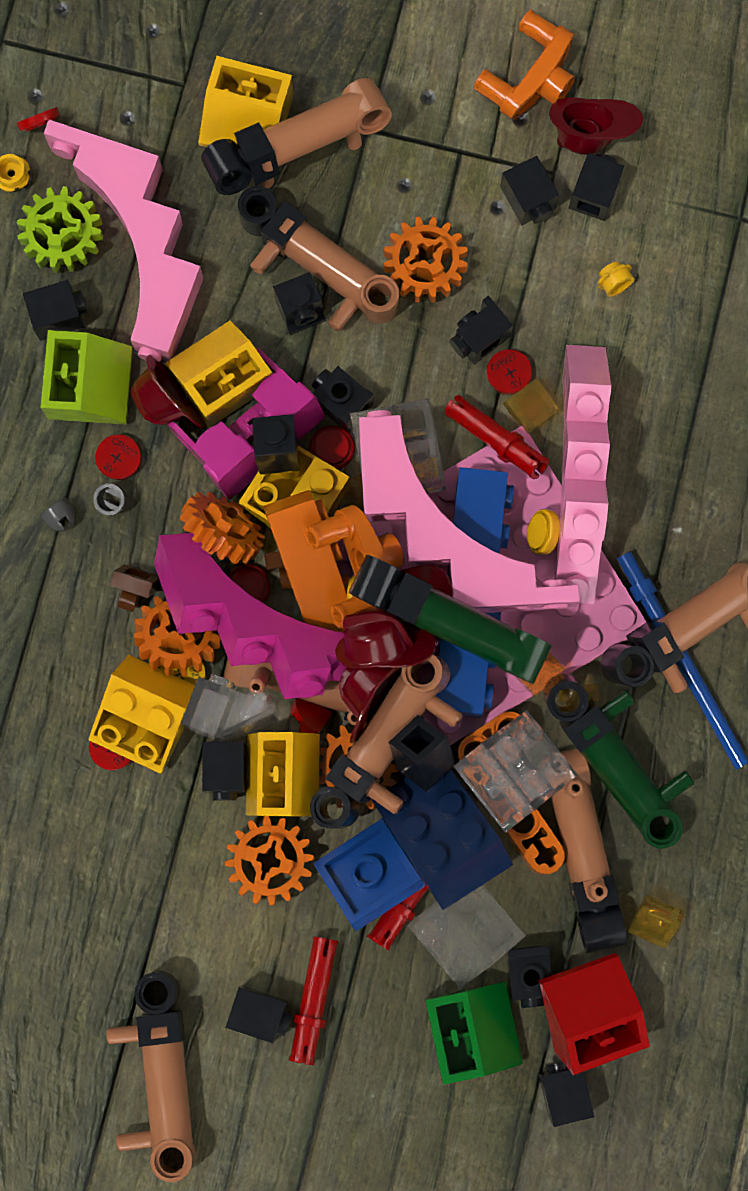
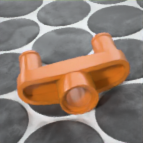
M532 9L524 15L518 30L545 47V49L519 85L512 87L488 69L482 71L474 84L475 91L500 107L499 111L512 120L522 116L541 97L551 104L565 98L575 80L574 75L562 68L572 45L574 33L562 25L556 27Z
M355 505L339 509L333 517L307 526L304 529L307 544L313 550L343 539L355 577L366 555L378 558L396 568L401 567L404 563L403 550L397 538L391 533L377 537L368 518ZM352 597L331 606L330 612L335 625L338 628H343V618L345 616L374 606L356 597Z

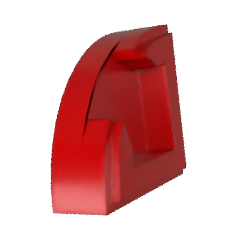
M295 698L290 710L292 717L295 716L300 724L298 730L301 733L320 734L333 714L321 705Z

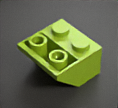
M48 330L40 407L48 420L127 425L133 346L85 332Z

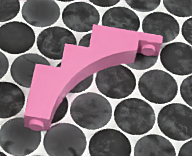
M49 120L43 134L51 151L65 159L72 160L75 157L73 167L78 179L93 189L111 207L121 220L134 245L140 277V298L137 319L130 339L141 359L146 361L147 356L152 355L159 363L161 360L167 362L175 356L204 278L199 265L171 256L183 222L179 210L151 201L163 172L159 156Z
M376 410L368 412L367 417H359L364 514L369 522L405 520L408 568L419 565L449 566L453 598L484 613L576 608L579 603L578 585L568 586L567 580L554 579L543 581V587H536L535 565L513 560L474 541L458 529L437 508L417 478L408 457L402 434L400 415L391 416L390 411Z

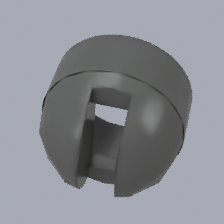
M107 483L96 489L93 503L100 513L116 515L124 510L127 504V495L121 486ZM107 492L121 499L120 504L117 505L112 501L104 499V493Z
M64 497L44 511L40 517L52 530L62 532L66 530L60 522L66 518L73 526L76 520V512L68 499Z

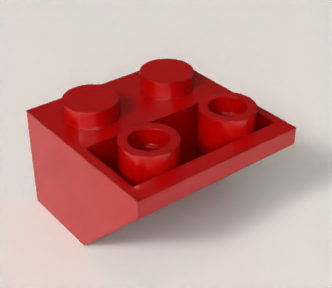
M616 953L539 980L554 1052L573 1075L650 1047L643 1010Z

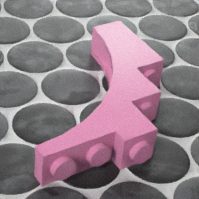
M566 345L562 379L564 429L560 534L555 579L567 580L568 586L578 585L579 603L594 604L601 546L605 537L609 505L606 473L610 448L607 419L611 379L606 347Z

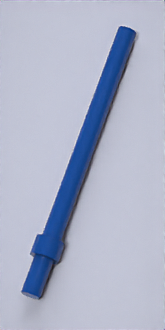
M627 552L617 558L632 585L629 588L636 602L641 601L651 621L656 622L665 616L666 613L655 595L658 590L651 578L644 576L632 552ZM685 650L682 652L684 658L678 661L676 665L735 770L748 764V758L690 655Z

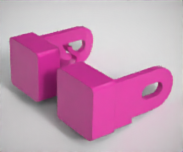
M258 347L255 349L272 371V375L267 377L252 394V397L258 403L247 410L229 428L221 421L206 430L197 442L194 443L176 423L170 422L167 424L178 440L203 465L213 484L228 500H231L252 482L259 471L254 447L250 444L254 440L252 418L293 414L299 440L325 416L317 397L301 382L296 384Z

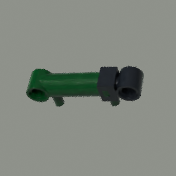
M366 555L348 591L352 596L410 625L413 624L531 684H534L552 647L549 643L433 588V585L408 573H404L398 568L370 555Z
M558 674L552 677L545 685L543 691L544 701L550 713L556 719L561 720L559 723L563 731L599 776L642 834L645 841L658 849H665L675 845L682 835L683 828L678 814L669 802L694 785V780L687 771H683L659 789L609 722L634 704L635 700L627 690L622 691L599 708L592 698L588 701V695L583 685L574 676ZM569 688L576 691L575 701L571 705L562 707L555 703V698L559 691ZM658 816L669 818V822L663 830L652 831L649 829L650 823L654 818Z

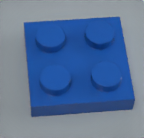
M382 819L313 863L355 931H358L425 887L424 882Z

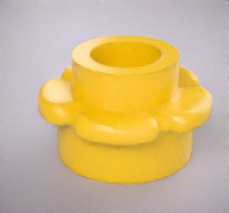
M5 154L0 157L1 190L13 192L16 188L22 189L28 184L30 167L25 159L14 154ZM14 171L15 175L10 177L8 173Z
M615 261L605 266L599 272L601 278L598 281V288L600 290L604 289L609 297L625 291L635 280L630 272L632 269L631 265L620 264L619 261Z

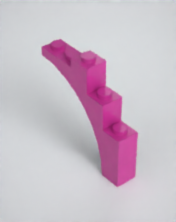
M193 533L159 535L154 566L178 634L218 630L230 666L256 665L270 662L284 699L310 698L323 695L327 681H340L346 666H343L337 660L335 649L338 642L344 637L343 632H335L303 623L273 610L250 596L222 571L209 553L201 548V542H194L192 540Z

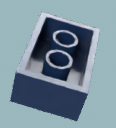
M451 769L427 792L407 777L390 787L388 790L403 800L401 809L395 814L371 799L392 835L442 910L448 908L513 865L500 838Z

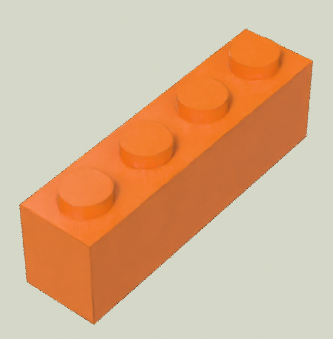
M307 490L263 506L304 623L335 632H343V628H338L335 625L330 612L331 606L347 600V588L350 581L347 573L340 576L336 564L337 561L343 559L338 543L334 542L313 550L307 544L304 535L305 527L329 518L322 499L314 501L312 494Z

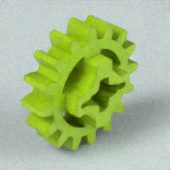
M63 186L60 195H55L52 188L49 187L47 188L46 198L42 199L37 194L32 196L35 202L33 208L23 205L22 210L27 219L17 220L19 229L24 231L17 235L20 244L26 246L24 249L26 256L29 259L36 257L35 262L39 268L42 269L49 262L53 273H58L60 265L64 264L69 272H73V262L78 260L86 266L88 261L85 254L87 252L91 254L99 252L93 241L103 240L102 231L97 228L103 224L100 214H94L96 207L92 200L84 203L85 198L81 191H78L71 197L68 188ZM72 210L78 212L84 218L85 223H82L80 219H74ZM36 236L40 240L47 241L48 250L37 243Z

